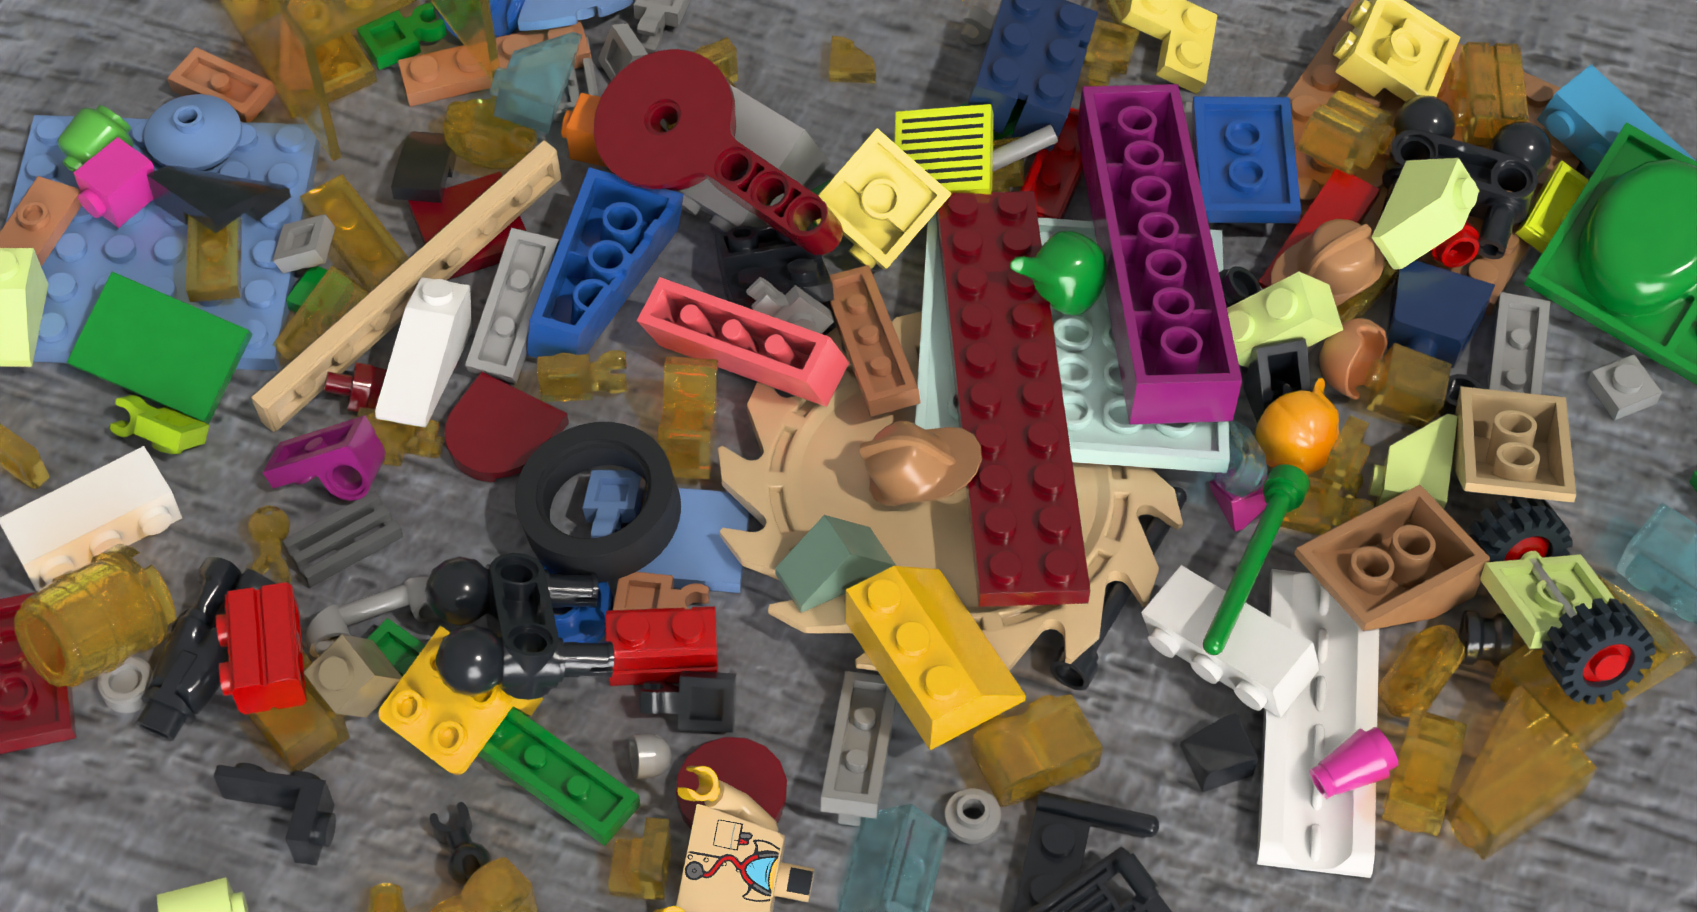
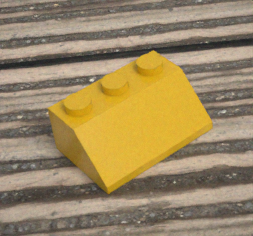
M892 566L846 589V624L929 750L948 742L1026 700L1025 693L940 569Z

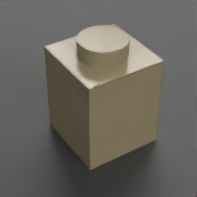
M344 634L337 638L303 672L335 714L367 717L390 695L402 678L373 640Z

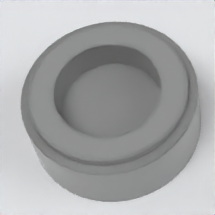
M123 656L108 663L101 671L98 679V688L106 705L120 713H132L143 709L146 703L141 697L147 689L153 673L150 665L145 660L136 656Z

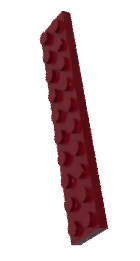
M1034 191L991 192V194L951 193L950 197L937 210L936 219L959 428L974 434L981 445L982 461L977 474L966 486L978 606L1088 604L1091 590L1050 302L1040 296L1035 289L1032 279L1016 273L1010 268V263L1015 257H1036L1042 247Z

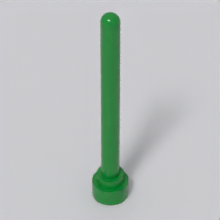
M1281 464L1275 466L1263 486V494L1267 505L1203 639V649L1209 655H1218L1224 650L1286 513L1299 508L1310 488L1308 476L1301 469L1293 465Z

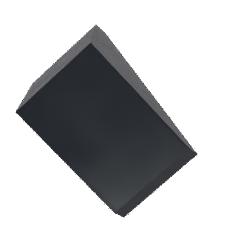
M1297 338L1253 347L1244 390L1257 423L1265 409L1280 396L1300 390L1312 392L1306 339Z

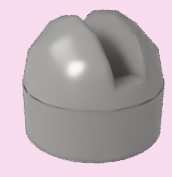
M646 733L630 736L628 753L633 778H653L663 774L670 766L672 758L669 745L660 736Z

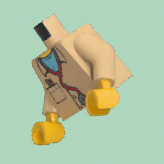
M687 766V771L694 772L698 776L699 788L695 792L689 788L678 787V795L685 800L704 801L706 806L696 805L676 906L658 909L653 912H773L776 896L809 902L815 868L782 862L785 850V836L778 833L777 821L749 795L718 780L717 775L711 768L706 766Z

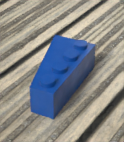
M591 167L588 168L529 321L527 356L573 369L578 367L678 231L684 194L668 189L636 187L621 180L615 174Z

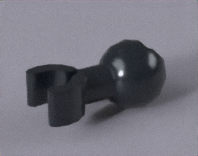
M459 802L457 809L460 817L456 822V830H453L450 825L442 824L436 813L430 815V823L438 841L449 844L451 849L447 861L449 875L457 884L470 887L488 878L492 870V858L482 844L472 842L469 835L473 827L467 806L463 802Z

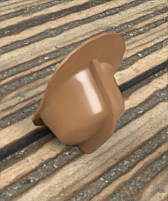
M1334 219L1320 225L1311 235L1288 248L1276 260L1271 271V285L1297 272H1301L1329 284L1336 307H1338L1379 280L1385 267L1384 255L1372 239V229L1368 224L1361 226L1348 219Z
M898 421L884 427L876 434L872 441L862 443L859 448L860 455L864 459L866 469L870 475L869 490L873 498L885 506L932 501L952 496L967 486L977 474L982 461L981 445L974 434L967 430L953 427L925 430L910 421Z

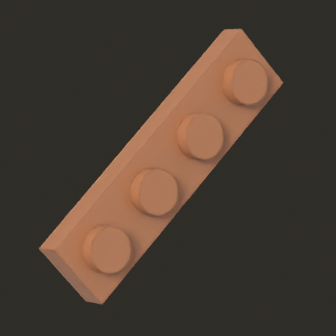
M578 20L575 25L528 30L398 60L409 106L411 107L547 75L546 69L555 65L556 73L565 71L569 66L575 69L584 67L583 59L592 58L581 20Z
M869 265L829 275L833 284L834 300L827 302L870 417L920 404L918 386Z

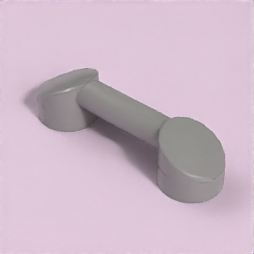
M429 577L409 578L403 582V585L342 606L331 605L325 608L311 621L305 633V641L310 654L318 658L342 634L351 636L347 626L410 605L413 616L418 621L430 622L440 619L432 612L426 601L425 588Z

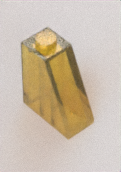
M1521 685L1512 692L1461 787L1447 820L1451 823V828L1456 838L1465 847L1473 848L1481 859L1485 861L1583 794L1597 767Z

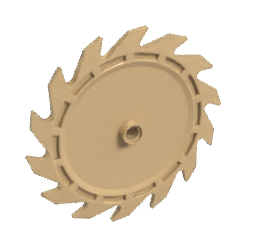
M922 311L896 317L892 321L916 384L918 382ZM836 327L826 336L833 340L849 361L848 355L842 350V339ZM850 361L827 407L798 396L790 398L781 397L773 387L757 382L747 403V412L762 456L757 460L750 461L724 446L718 447L722 486L764 526L758 532L722 528L719 531V536L742 566L779 580L775 574V567L823 515L868 526L896 566L940 569L1009 671L1043 631L1049 629L1057 630L1063 635L1065 663L1071 664L1099 639L1105 587L1112 581L1124 582L1141 606H1147L1156 582L1159 566L1138 517L1144 514L1160 518L1177 530L1182 528L1183 525L1175 489L1151 468L1072 462L1091 590L1088 604L979 607L966 487L952 496L942 499L885 506L873 498L869 490L870 475L866 469L865 461L859 452L860 445L864 442L872 441L877 433L894 422L910 421L915 424L916 405L870 417ZM846 594L802 613L793 600L769 604L768 614L803 633H852L845 622ZM866 652L855 659L857 669L877 671Z

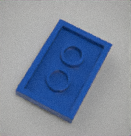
M1194 96L1192 122L1195 163L1208 223H1299L1301 204L1290 97Z

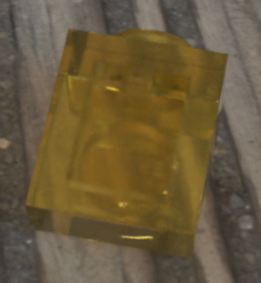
M646 817L643 838L634 837L633 840L618 839L615 841L608 883L611 895L665 900L672 854L669 819Z

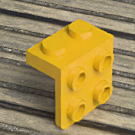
M439 626L380 707L379 718L445 770L454 775H461L466 772L513 706L532 716L544 698L531 700L517 699L507 695L498 685L489 692L474 697L454 693L443 684L436 669L435 660L438 648L443 638L451 633L444 627Z

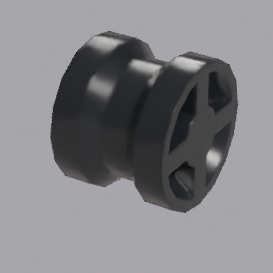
M1465 610L1461 618L1458 638L1460 663L1474 665L1478 660L1490 661L1494 667L1506 668L1510 662L1513 646V625L1504 613H1497L1493 618L1481 617L1477 611Z

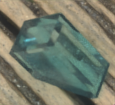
M571 32L513 51L507 69L498 67L493 78L490 94L497 96L494 116L549 134L575 66L582 35Z

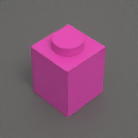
M117 137L73 172L81 192L78 195L81 205L93 217L99 218L103 216L116 227H121L153 200L147 174L155 171L153 163Z

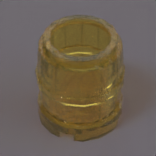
M124 544L110 547L94 556L91 563L53 578L51 583L36 591L21 604V608L17 611L14 618L15 633L19 645L31 666L50 684L58 687L65 685L70 687L78 686L103 673L116 670L139 651L153 648L169 639L172 631H168L167 625L176 620V610L170 591L153 565L143 569L138 562L132 559V557L140 553L133 547Z

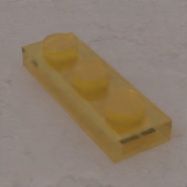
M343 174L300 196L305 211L310 218L326 214L334 224L335 231L331 245L369 293L409 259Z

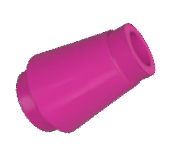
M1373 727L1368 731L1360 728L1321 760L1317 766L1311 768L1309 773L1319 793L1325 799H1328L1334 795L1389 778V771L1398 766V759L1390 742L1379 728Z

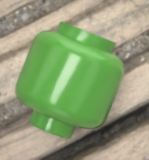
M99 105L96 110L87 107L80 109L58 139V146L66 155L62 164L70 171L75 172L117 137L133 147V140L128 134L131 126L116 113L102 105Z

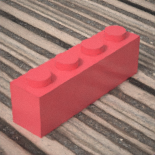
M659 277L636 320L661 347L825 407L828 406L849 364V361L829 336Z

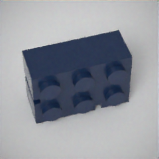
M1001 0L966 106L991 104L994 113L993 131L1003 134L1017 98L1026 102L1013 130L1012 138L1019 139L1051 124L1058 139L1070 111L1098 12L1066 0ZM1055 144L1050 145L1044 149L1052 151Z

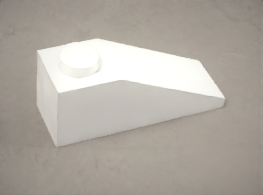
M421 277L405 307L376 406V419L420 427L427 426L472 334L470 285L448 282L443 279Z

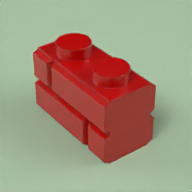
M284 582L264 585L258 590L251 587L228 591L225 594L226 613L216 615V628L221 648L228 647L229 661L219 663V676L223 695H233L239 712L243 714L270 711L272 707L283 709L304 705L307 702L305 674L303 673L305 670L300 611L292 584Z
M715 606L692 607L686 610L682 607L606 611V641H611L614 647V667H612L613 675L609 677L610 686L644 685V681L679 683L682 671L719 673Z

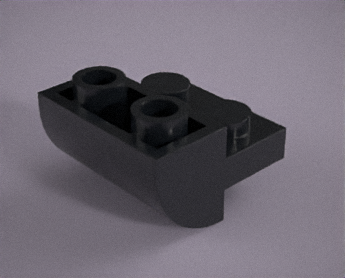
M813 222L808 226V228H807L806 231H809V230H812V229L815 228V225H814ZM770 225L758 227L737 226L728 232L715 234L719 268L727 301L752 309L751 305L756 300L750 297L746 290L759 277L767 280L784 295L796 285L820 303L834 300L833 284L822 255H814L807 252Z

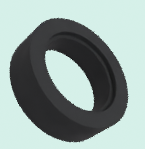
M592 422L560 432L543 443L531 455L517 481L515 508L533 552L546 567L557 574L564 575L596 573L598 582H604L635 573L647 566L662 553L677 530L681 514V498L669 460L661 446L652 437L626 424ZM603 465L621 466L636 472L646 481L648 485L647 497L639 514L627 526L613 534L599 538H578L563 533L550 522V509L556 493L566 481L584 470Z

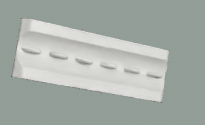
M1271 569L1268 616L1313 642L1320 670L1281 718L1264 708L1257 864L1371 878L1375 856L1376 782L1325 799L1314 785L1309 770L1317 766L1321 760L1358 729L1361 728L1364 731H1368L1373 727H1377L1379 628L1363 631L1312 574Z

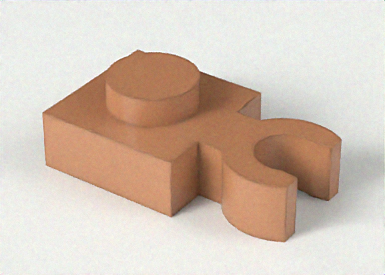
M635 572L618 579L613 610L682 607L686 610L689 609L688 606L692 603L709 604V587L694 583L678 590L674 589L673 575Z

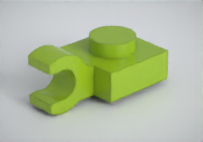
M135 395L116 399L115 404L125 408L130 414V423L124 420L110 423L109 429L118 436L127 437L135 434L151 441L154 449L168 454H181L183 450L205 444L210 425L169 407L157 409Z

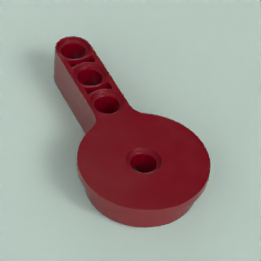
M668 49L656 51L640 57L627 65L609 83L596 109L594 139L603 162L621 180L645 189L680 191L708 179L720 192L807 252L814 255H825L832 252L839 245L843 236L842 224L827 204L818 195L735 139L736 115L733 91L724 74L709 59L687 50ZM664 119L669 125L676 124L671 130L666 131L660 125V121ZM747 170L746 174L741 179L735 181V179L741 172ZM784 194L777 204L770 206L777 196ZM821 219L818 226L806 231L813 221Z

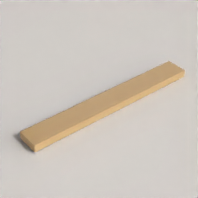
M545 140L541 142L255 393L251 399L261 422L273 433L279 430L324 390L327 372L342 374L402 320L405 307L421 277L448 280L561 179L557 150Z

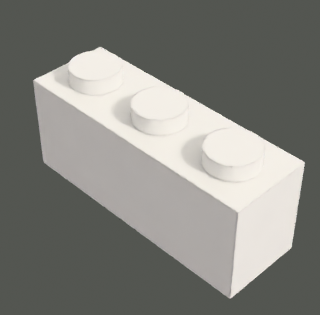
M145 446L0 517V526L36 592L50 585L63 583L74 573L99 560L114 557L123 548L148 535H156L163 532L170 524L182 519L170 487Z
M1181 565L1141 612L1149 633V642L1163 655L1173 658L1176 654L1189 662L1193 670L1207 682L1216 684L1220 681L1232 688L1236 696L1250 708L1257 711L1265 708L1281 718L1320 670L1313 642L1245 603L1222 653L1209 655L1203 649V639L1226 591Z

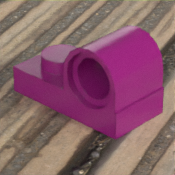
M364 415L280 442L262 473L272 488L293 482L297 485L304 484L318 476L325 488L334 496L348 501L359 500L366 496L385 460V449L375 434L374 428Z

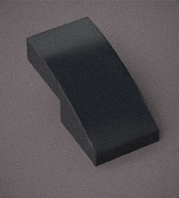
M412 131L404 143L391 185L393 199L442 203L447 177L453 176L460 143L459 134Z

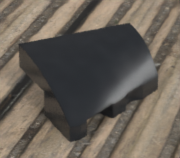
M167 166L147 174L154 203L185 225H189L194 220H197L214 233H217L244 213L258 221L291 198L290 190L285 185L182 166Z

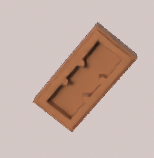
M38 176L0 231V248H34L42 267L82 206L78 199V195L81 193L80 189Z

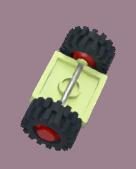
M1512 496V503L1508 504L1505 498L1495 501L1498 509L1493 512L1486 507L1480 513L1484 518L1483 522L1474 520L1469 527L1474 533L1469 534V536L1490 557L1489 562H1485L1480 580L1529 649L1541 648L1545 654L1541 656L1544 664L1566 695L1578 703L1583 699L1586 704H1595L1598 696L1603 702L1613 700V691L1618 690L1621 695L1629 691L1630 689L1626 684L1630 680L1639 683L1644 677L1640 669H1650L1653 663L1649 656L1654 655L1656 652V647L1652 643L1654 640L1629 606L1625 603L1621 605L1613 597L1582 555L1570 554L1567 548L1573 547V540L1569 536L1571 533L1545 499H1525V497Z

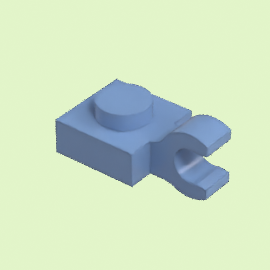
M632 470L591 471L582 507L585 521L593 523L591 538L613 534L621 530L622 523H630L639 514L646 483L636 472Z

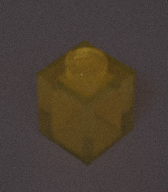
M1394 343L1382 360L1374 359L1367 372L1365 387L1371 389L1367 409L1419 429L1425 427L1444 405L1452 364Z

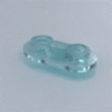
M1233 420L1228 421L1230 461L1227 473H1210L1221 489L1237 497H1244L1251 492L1257 491L1263 485L1267 477L1268 467L1266 465V455L1250 429Z

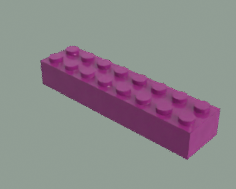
M1179 85L1083 86L1076 130L1096 242L1103 249L1107 260L1106 282L1104 286L1129 425L1233 421L1242 377Z

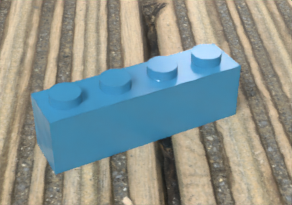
M1592 64L1558 90L1537 118L1553 137L1558 139L1593 173L1626 122L1696 161Z

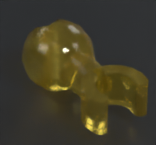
M266 505L257 508L250 516L248 531L252 539L259 543L260 557L255 560L251 570L264 575L269 570L270 563L273 562L276 569L280 571L279 576L282 583L287 582L291 584L292 576L290 569L281 557V543L288 536L290 520L288 515L277 506ZM266 512H272L269 515H264Z

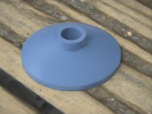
M204 94L186 95L165 103L151 115L144 130L146 149L155 162L163 167L182 166L197 170L212 168L226 160L236 150L242 136V125L236 110L226 101Z

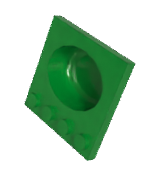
M1626 122L1523 284L1697 385V162Z

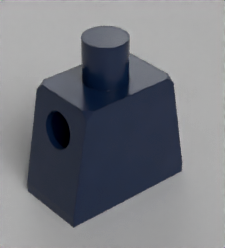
M1416 260L1403 269H1398L1391 293L1386 337L1388 342L1387 349L1404 355L1401 362L1402 371L1414 378H1426L1430 375L1433 365L1446 369L1454 368L1484 318L1495 284Z

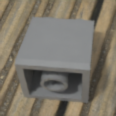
M730 85L735 99V139L807 188L825 170L830 162L805 129ZM747 170L741 172L737 176L735 181L741 179L746 174ZM708 179L690 188L675 191L684 194L683 209L695 216L700 209L713 217L709 223L721 233L728 232L737 226L758 227L768 225L716 189ZM784 194L777 196L770 206L777 204Z

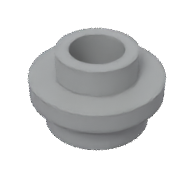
M968 788L955 793L947 802L945 823L950 833L960 841L968 844L981 843L991 838L999 828L1001 809L997 800L988 792L981 789ZM968 808H975L981 810L983 815L978 819H970L964 815L963 811Z

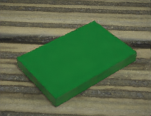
M111 272L67 363L72 367L162 406L169 407L209 424L253 334L248 329L115 272Z

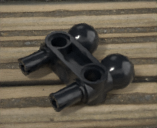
M1419 95L1407 100L1394 117L1395 138L1382 175V182L1388 189L1380 218L1406 161L1459 158L1479 189L1477 201L1468 215L1483 220L1478 240V254L1493 260L1503 258L1513 226L1526 219L1538 184V177L1546 170L1551 161L1549 138L1541 128L1530 122H1513L1501 127L1489 143V149L1452 139L1455 135V117L1446 102L1435 96Z
M521 553L500 555L491 564H487L486 567L475 559L459 556L447 559L432 569L426 583L425 595L430 609L438 618L445 623L459 626L476 622L484 615H486L488 628L468 625L455 629L443 638L438 648L435 660L437 673L443 684L454 693L474 697L487 693L498 685L507 695L517 699L531 700L547 695L552 688H557L558 683L562 682L564 677H612V667H614L613 643L611 641H605V643L563 642V638L558 637L553 608H596V598H598V578L596 573L586 575L549 574V571L544 569L541 562L534 557Z

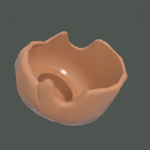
M1364 318L1351 319L1343 323L1342 331L1324 340L1318 355L1321 376L1335 390L1354 400L1360 397V394L1355 389L1357 386L1373 385L1375 383L1373 368L1382 359L1388 344L1385 329Z

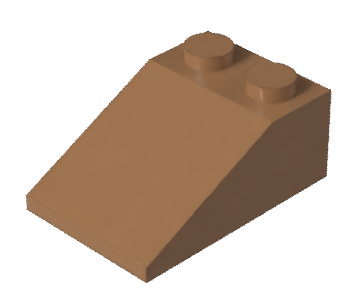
M1421 485L1297 547L1294 553L1363 631L1433 619L1475 597L1481 582L1480 577L1485 562L1490 560V557Z

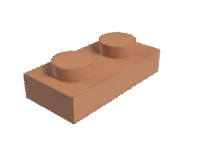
M197 47L189 53L167 78L171 91L182 96L204 94L226 101L236 110L241 122H252L276 94L272 81Z

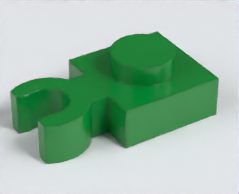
M425 3L416 7L412 15L404 18L399 10L356 27L360 43L378 70L398 63V60L421 53L420 41L434 42L447 35L445 22L442 18L428 23L436 19L432 3Z

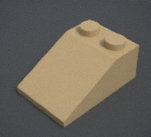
M1460 387L1455 412L1458 418L1452 467L1463 490L1574 503L1576 486L1566 397Z

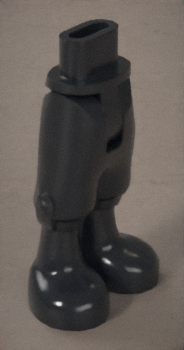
M207 557L197 573L201 588L193 608H189L181 613L172 625L171 635L152 673L148 687L141 697L146 705L135 721L137 726L154 735L174 741L184 723L192 724L196 719L195 714L197 715L201 712L221 685L219 663L229 661L228 647L221 648L216 625L213 626V619L224 603L225 594L228 591L251 587L258 590L261 586L276 584L262 574L246 568L242 574L231 561L219 557Z

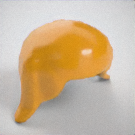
M1319 378L1312 392L1295 391L1286 393L1274 400L1265 409L1258 421L1254 438L1240 440L1235 443L1234 448L1238 451H1251L1270 467L1281 464L1293 465L1301 469L1306 475L1313 474L1325 467L1338 450L1340 433L1338 426L1339 413L1334 404L1324 395V379Z

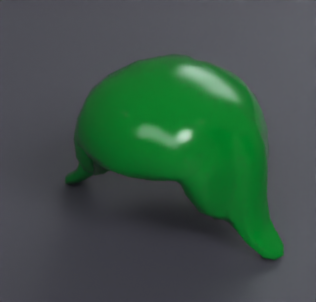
M1060 231L1043 244L1036 257H1015L1010 263V268L1012 271L1032 279L1035 289L1040 296L1050 302L1057 312L1066 315H1080L1091 308L1100 297L1106 282L1107 260L1103 249L1092 239L1074 231Z

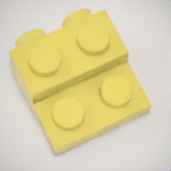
M1360 0L1352 10L1347 21L1354 26L1353 31H1348L1344 34L1333 52V55L1340 59L1335 72L1373 97L1383 88H1386L1404 101L1419 95L1437 97L1460 36L1404 0Z
M878 128L874 130L848 162L818 194L841 222L843 235L854 244L848 252L863 266L869 265L870 269H872L877 264L883 270L891 265L951 195L947 189ZM817 219L814 222L819 225L821 219Z

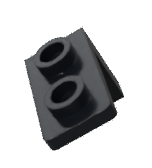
M238 763L235 767L217 765L214 779L223 798L294 809L285 838L295 863L317 866L322 847H329L331 845L336 828V815L332 813L335 804L326 780H321L318 776L305 771H293L289 775L267 772L262 767L251 763Z

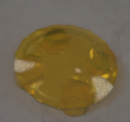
M504 93L495 94L491 99H470L465 102L454 101L450 103L447 107L442 128L447 145L457 156L472 165L487 169H510L535 149L538 137L533 123L522 111L518 110V101L511 95Z

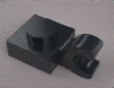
M682 671L679 677V686L662 681H644V689L640 690V712L648 714H678V730L733 733L735 727L737 673Z

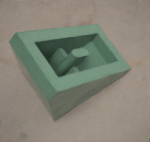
M823 515L775 567V574L802 613L846 594V589L892 566H896V564L870 527Z

